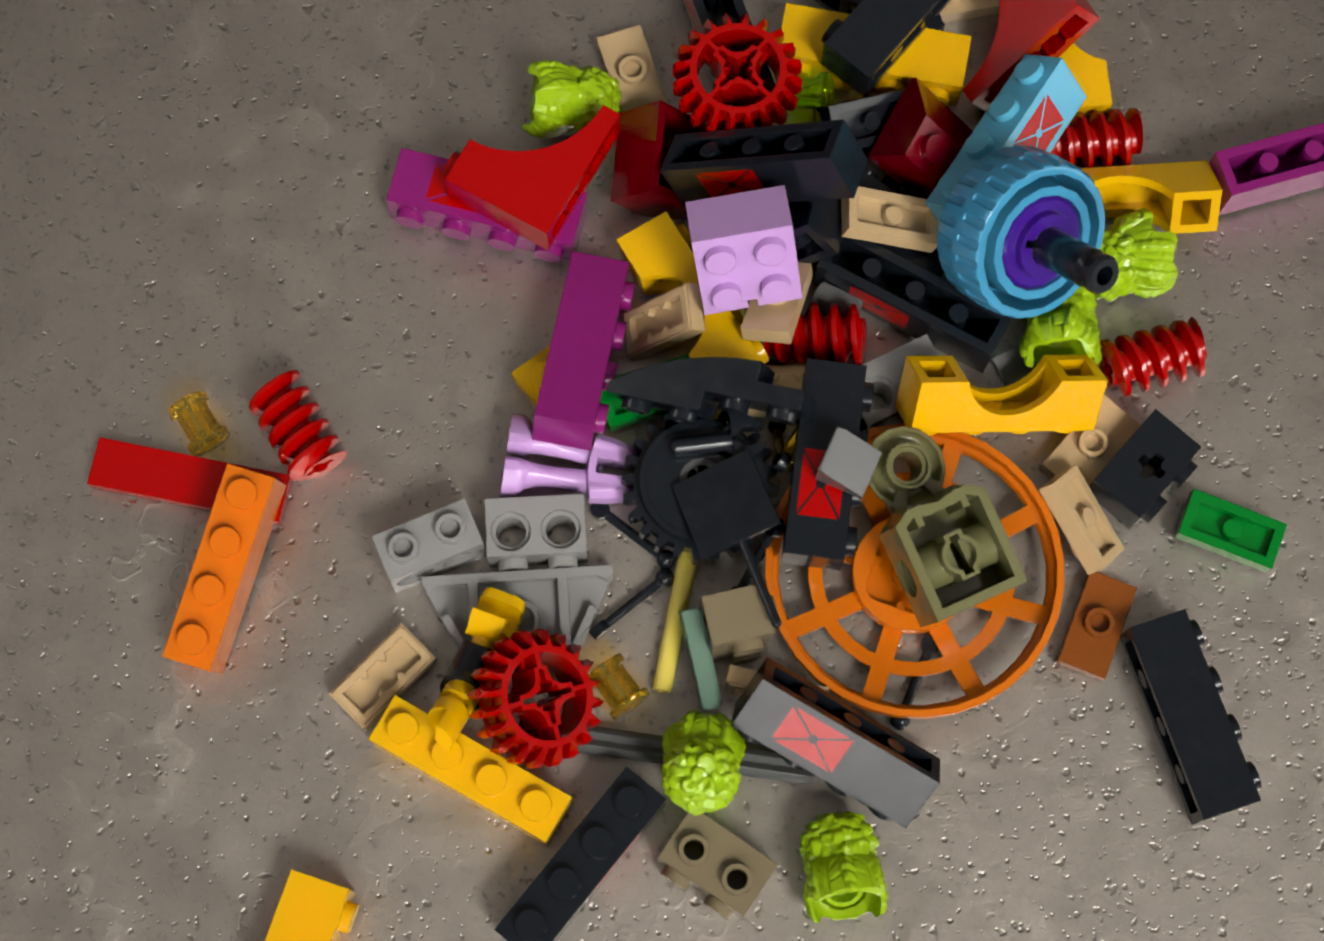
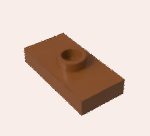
M1098 572L1087 575L1055 663L1103 681L1108 673L1137 587Z

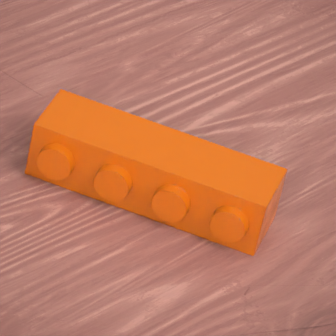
M227 463L162 657L209 672L224 673L286 488L285 484L276 478Z

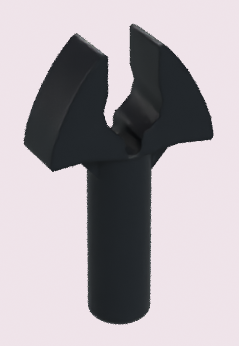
M728 412L726 417L728 425L722 432L674 437L670 442V450L674 457L725 452L732 457L749 449L755 460L765 450L767 442L748 446L735 439L742 432L762 431L764 423L749 415H738Z

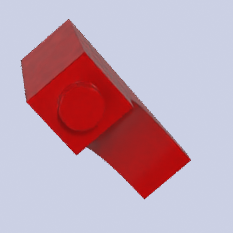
M999 0V19L993 44L981 68L962 89L972 104L987 111L1025 54L1059 57L1100 19L1087 0Z
M603 105L596 116L579 132L557 144L535 150H501L481 145L469 139L462 152L455 151L444 168L443 177H445L448 197L549 251L620 134V114Z

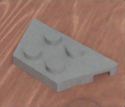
M613 565L422 576L421 584L458 650L464 639L471 642L473 638L466 635L465 631L472 608H477L479 598L487 587H493L515 595L525 602L524 615L518 631L526 630V632L529 631L531 633L532 630L544 629L548 631L549 636L556 633L566 635V646L576 644L583 647L613 578Z

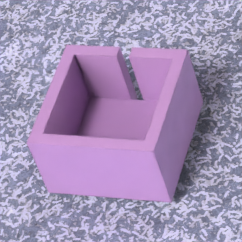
M785 185L685 202L705 315L749 308L748 300L757 299L758 306L803 298L794 230Z

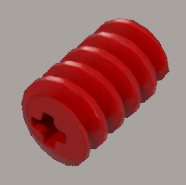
M1129 108L1124 116L1119 109H1111L1105 118L1100 110L1091 111L1087 119L1082 112H1077L1050 153L1074 165L1076 159L1081 158L1085 168L1093 167L1095 157L1101 158L1103 167L1112 166L1114 156H1119L1122 166L1131 165L1132 156L1134 154L1140 155L1143 146L1144 132L1140 112L1137 108Z
M812 303L807 316L800 314L791 344L764 342V349L769 360L775 350L778 361L782 363L789 361L793 350L798 363H806L812 351L814 352L815 359L827 361L833 351L836 362L846 363L852 352L856 364L863 365L867 345L866 318H860L856 304L850 305L846 318L840 316L836 303L831 304L826 317L821 316L818 304Z
M1192 316L1187 323L1183 320L1173 321L1169 328L1165 325H1157L1151 330V333L1147 330H1138L1133 334L1132 338L1129 335H1119L1114 340V344L1107 339L1100 340L1102 360L1098 364L1099 369L1108 380L1107 387L1111 389L1117 385L1124 397H1129L1132 393L1131 381H1136L1142 392H1148L1150 389V376H1154L1159 386L1163 388L1167 387L1169 383V371L1173 372L1180 383L1185 382L1187 379L1188 366L1191 367L1196 377L1200 378L1205 375L1207 351L1204 336L1197 320Z
M291 370L278 375L262 386L250 400L249 409L253 416L260 417L258 424L263 432L269 433L268 441L272 448L279 449L277 457L280 462L289 466L287 473L290 479L300 482L311 480L330 472L346 458L347 451L334 454L330 452L340 440L336 434L321 437L320 434L328 428L330 423L327 418L311 420L319 411L320 406L317 402L302 405L301 402L311 392L308 386L292 388L301 375L298 370Z

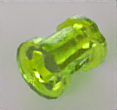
M820 72L818 76H798L803 80L802 91L799 94H795L798 98L796 109L817 110L820 114L819 107L834 104L835 88L833 76L830 72Z

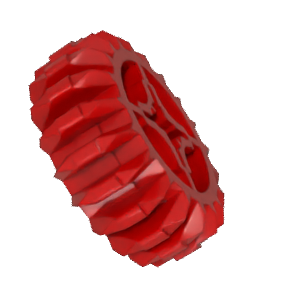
M746 12L741 16L740 23H732L730 16L725 13L721 19V26L717 27L712 21L707 19L703 24L704 34L695 30L689 33V45L681 44L678 48L677 58L680 61L673 64L672 76L677 79L673 82V94L677 97H682L679 100V109L681 113L692 112L690 123L693 125V128L705 122L708 123L707 131H718L719 129L729 130L772 126V122L783 125L787 121L788 114L786 111L796 109L798 98L795 94H799L802 91L803 80L798 77L802 71V63L800 59L793 58L796 51L794 42L782 44L784 33L781 28L768 33V22L765 18L754 26L749 24L750 18ZM765 62L773 71L777 83L771 93L764 88V81L759 77L761 66ZM704 64L711 68V75L716 79L713 84V90L709 94L704 90L698 78V73ZM738 103V104H743V105H745V106H740V107H739V106H729V105Z
M544 629L532 630L531 633L521 630L512 633L510 638L498 639L493 644L494 650L484 652L480 657L485 668L475 669L471 674L480 684V688L470 690L467 694L468 697L479 702V709L472 711L469 717L474 720L482 719L484 722V726L480 729L477 736L482 739L493 737L490 752L496 755L506 752V763L516 765L523 762L524 766L528 769L540 768L541 765L546 767L557 766L562 762V758L570 759L579 754L578 746L587 745L592 740L587 728L596 727L601 722L592 713V708L600 707L604 701L598 697H593L592 688H596L602 681L597 678H589L587 673L594 661L589 659L579 661L578 657L582 646L576 644L566 646V635L556 633L549 636L548 631ZM548 669L555 675L558 682L551 677ZM512 678V689L508 694L509 682ZM548 693V697L539 699L538 703L523 704L525 699L534 697V694ZM563 704L562 714L560 718V709ZM513 715L522 721L525 731L518 725Z

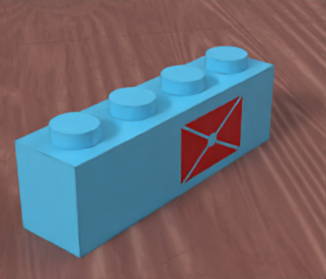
M1029 54L1023 56L925 202L938 221L955 184L982 157L995 150L1014 145L1033 146L1051 152L1087 97L1063 58Z

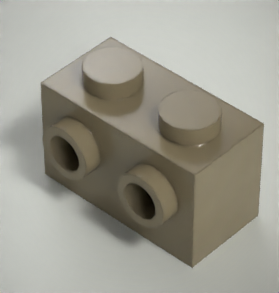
M755 584L701 596L699 609L702 610L713 662L731 658L732 665H740L761 659L760 652L768 650L772 635L776 634V628L772 626ZM771 595V598H772V600H773V603H774V605H775V607H776V603H775L774 597H773V595Z
M687 813L657 862L665 866L660 873L664 878L684 891L688 889L690 884L707 895L703 904L727 921H729L733 914L740 919L745 916L778 866L776 862L704 813L697 816Z

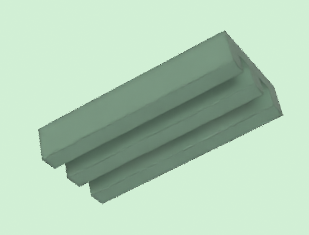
M695 607L678 611L700 709L707 711L720 708L723 703L702 610Z

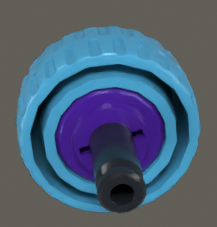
M1014 145L987 154L962 175L950 192L943 207L938 226L937 250L941 267L947 279L962 294L999 315L1015 319L1039 316L1064 303L1080 286L1094 294L1106 292L1115 284L1119 273L1116 259L1100 250L1105 229V211L1101 194L1095 186L1093 179L1082 171L1081 168L1045 150L1033 146Z

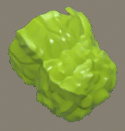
M547 59L530 62L527 67V72L534 75L531 89L530 124H521V129L528 132L531 136L551 139L562 134L565 136L573 135L585 127L596 116L603 105L617 113L621 112L619 102L622 98V91L619 89L618 79L611 77L606 71L601 70L597 66L587 65L582 69H578L574 65L568 66L557 60L551 61Z
M1146 208L1135 210L1132 213L1128 212L1122 217H1117L1114 220V224L1110 226V229L1104 230L1100 250L1113 256L1118 262V278L1111 289L1101 294H1095V299L1105 298L1106 301L1112 302L1120 296L1132 293L1142 298H1155L1170 290L1174 286L1179 273L1174 262V254L1178 242L1176 233L1171 231H1155L1152 225L1153 213Z
M1080 286L1071 297L1055 309L1036 317L1025 318L1027 322L1026 330L1018 344L1020 356L1024 358L1025 366L1034 369L1044 355H1087L1097 365L1101 362L1102 346L1099 340L1098 320L1095 316V306L1098 304L1094 293Z
M696 709L690 710L683 715L680 721L674 722L668 727L663 735L661 784L662 788H664V794L669 796L674 804L683 808L684 811L693 814V816H697L705 812H714L729 805V802L733 801L734 794L737 793L738 785L741 782L739 769L740 763L745 756L746 744L744 738L731 726V720L722 713L697 712Z
M850 811L823 813L817 816L816 821H812L804 826L806 831L800 835L802 840L799 845L800 853L803 857L802 862L805 864L804 872L807 875L804 883L803 898L808 917L814 923H820L821 917L839 921L857 919L866 912H872L874 917L886 913L888 905L887 884L884 881L885 875L879 857L876 856L877 850L875 849L879 846V841L873 834L872 826L865 822V815L851 813Z

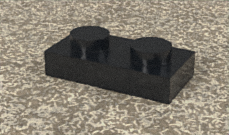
M904 89L819 107L821 121L844 119L861 148L874 146Z

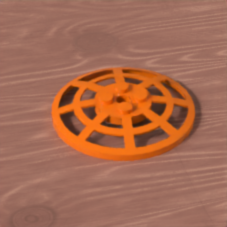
M905 423L867 429L869 431L868 444L872 445L875 438L888 429L906 427ZM937 433L930 436L939 447H943L942 454L946 469L942 486L945 489L951 485H958L952 482L961 454L977 460L997 474L1017 494L1025 507L1000 519L1008 538L1035 525L1041 540L1046 564V591L1043 605L1014 598V587L973 606L992 613L980 633L962 648L947 624L955 615L938 623L920 627L879 537L891 514L885 502L877 497L869 484L861 502L874 527L864 536L859 546H856L854 557L845 556L844 561L845 564L852 566L851 580L853 592L828 602L823 584V568L808 567V584L815 609L788 619L783 606L779 584V553L784 532L781 537L774 538L772 544L766 548L764 581L770 596L773 595L782 622L781 626L777 628L781 638L795 660L816 682L822 686L829 687V691L838 698L866 711L894 718L931 719L956 715L983 705L1007 690L1033 665L1048 643L1059 617L1064 593V556L1059 532L1047 503L1033 482L1011 459L988 443L965 433ZM902 472L895 474L901 480L908 481L911 473ZM790 486L784 493L776 510L778 517L784 521V525L786 522ZM863 609L872 620L883 626L875 653L855 641L841 627L838 620ZM1007 617L1036 624L1030 641L1016 661L998 678L984 686L969 660L976 657L993 641ZM824 627L829 636L846 653L870 667L863 692L860 693L845 686L828 674L808 654L798 638ZM929 632L942 655L941 658L921 662L894 659L902 633L919 634ZM950 670L965 696L952 701L928 705L895 704L882 700L889 674L922 677L941 674Z

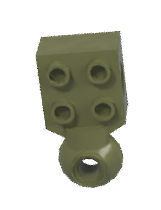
M905 426L888 429L875 438L871 446L881 451L882 454L869 485L878 498L889 504L893 512L880 532L879 537L920 627L938 623L1028 581L986 488L966 484L961 486L951 485L945 489L943 488L946 466L942 451L933 438L919 429ZM895 458L904 460L910 467L911 474L908 481L901 480L894 473L893 462Z

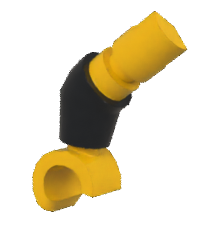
M487 587L479 598L477 608H472L465 634L473 638L471 642L463 640L446 675L442 679L439 698L435 701L427 715L430 726L436 731L435 740L445 753L452 748L472 711L479 709L478 700L471 699L467 694L470 690L480 688V684L471 676L475 669L485 668L480 657L484 652L494 650L493 644L498 639L510 638L512 633L517 632L524 615L525 602L515 595L493 587Z

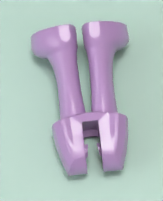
M512 413L506 454L514 456L537 454L558 457L585 464L586 469L549 466L517 457L506 456L500 498L521 497L525 489L532 487H552L585 494L588 503L612 504L621 503L623 494L632 491V488L621 484L622 476L604 474L602 470L603 467L630 470L624 466L626 456L635 455L639 457L633 446L602 434L596 436L592 443L591 451L532 440L533 426L531 420L524 414Z

